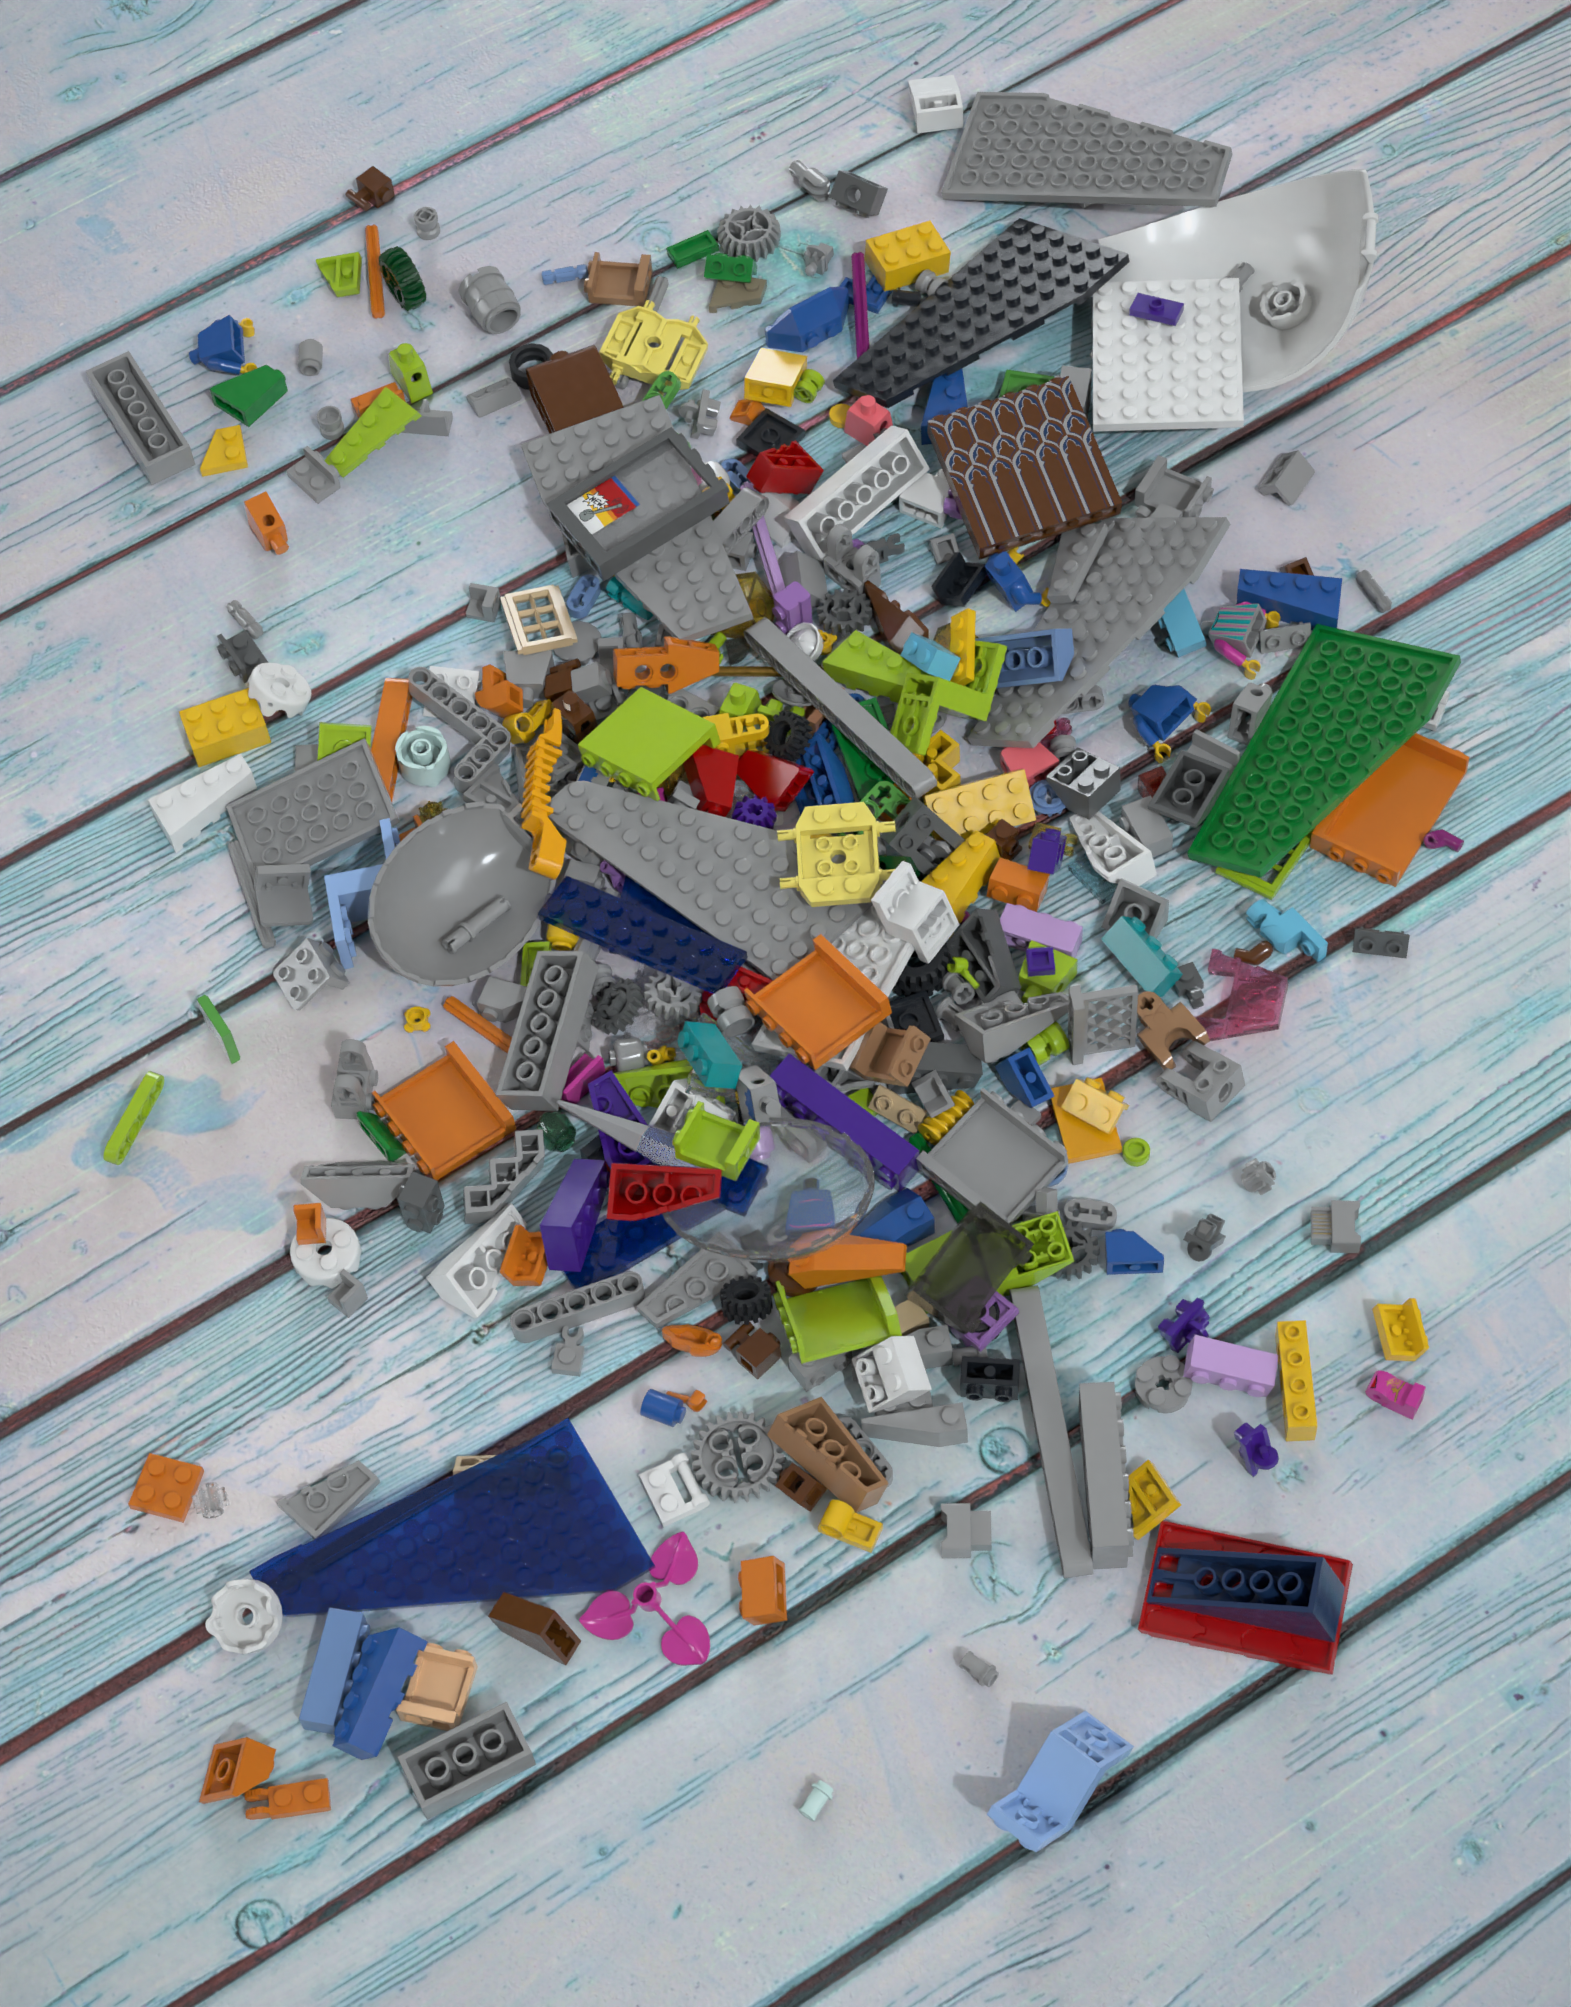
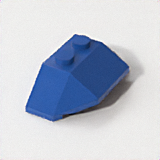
M829 287L787 309L775 320L773 325L765 328L767 347L804 352L842 332L849 309V292L847 287Z
M820 733L808 740L810 747H805L806 753L804 755L800 754L801 758L796 761L797 764L811 768L814 771L813 775L795 797L800 815L807 806L855 803L843 764Z

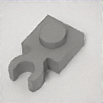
M564 1326L562 1337L565 1343H556L551 1370L553 1374L580 1377L585 1348L578 1345L584 1340L583 1328L579 1327L578 1334L575 1337L568 1336V1326Z

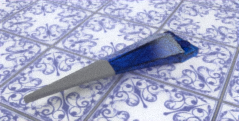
M557 1100L559 1107L624 1144L657 1166L701 1168L675 1158V1148L672 1145L675 1133ZM749 1158L736 1181L722 1176L720 1198L711 1201L723 1209L745 1217L770 1171L769 1166Z

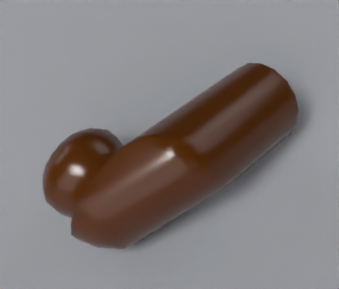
M1262 941L1250 951L1236 948L1233 961L1254 966L1260 965L1272 955L1273 946L1268 941Z

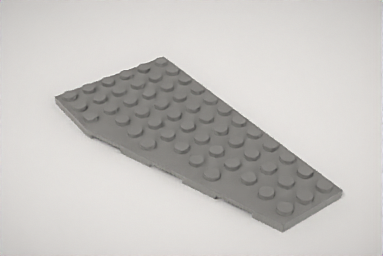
M977 92L941 193L945 200L1217 207L1232 158L1231 147L1207 140L1200 142L1173 134V130L1141 122L1138 124L1111 116L1108 111L1079 104L1076 106L1049 98V94Z
M658 395L521 444L542 502L547 507L546 503L668 428H673V425L662 399ZM673 448L621 480L620 482L640 505L592 535L607 552L701 494L690 465ZM711 515L615 574L616 579L650 610L673 637L678 639L696 640L753 619L752 612Z

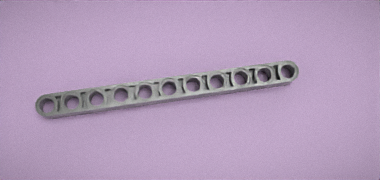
M764 617L743 632L748 644L910 798L914 796L920 798L937 786V780L933 773L769 619Z
M1038 1285L1010 1289L1011 1303L1019 1310V1314L1014 1318L1063 1578L1092 1575V1557Z

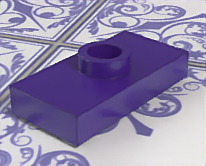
M1137 293L1129 309V315L1176 326L1183 313L1184 303Z

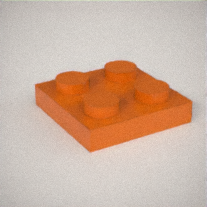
M149 1453L128 1503L130 1509L184 1523L204 1474V1469L201 1466Z

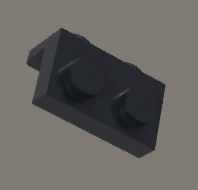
M955 552L931 586L941 605L965 607L987 575L985 564L965 562L962 554Z

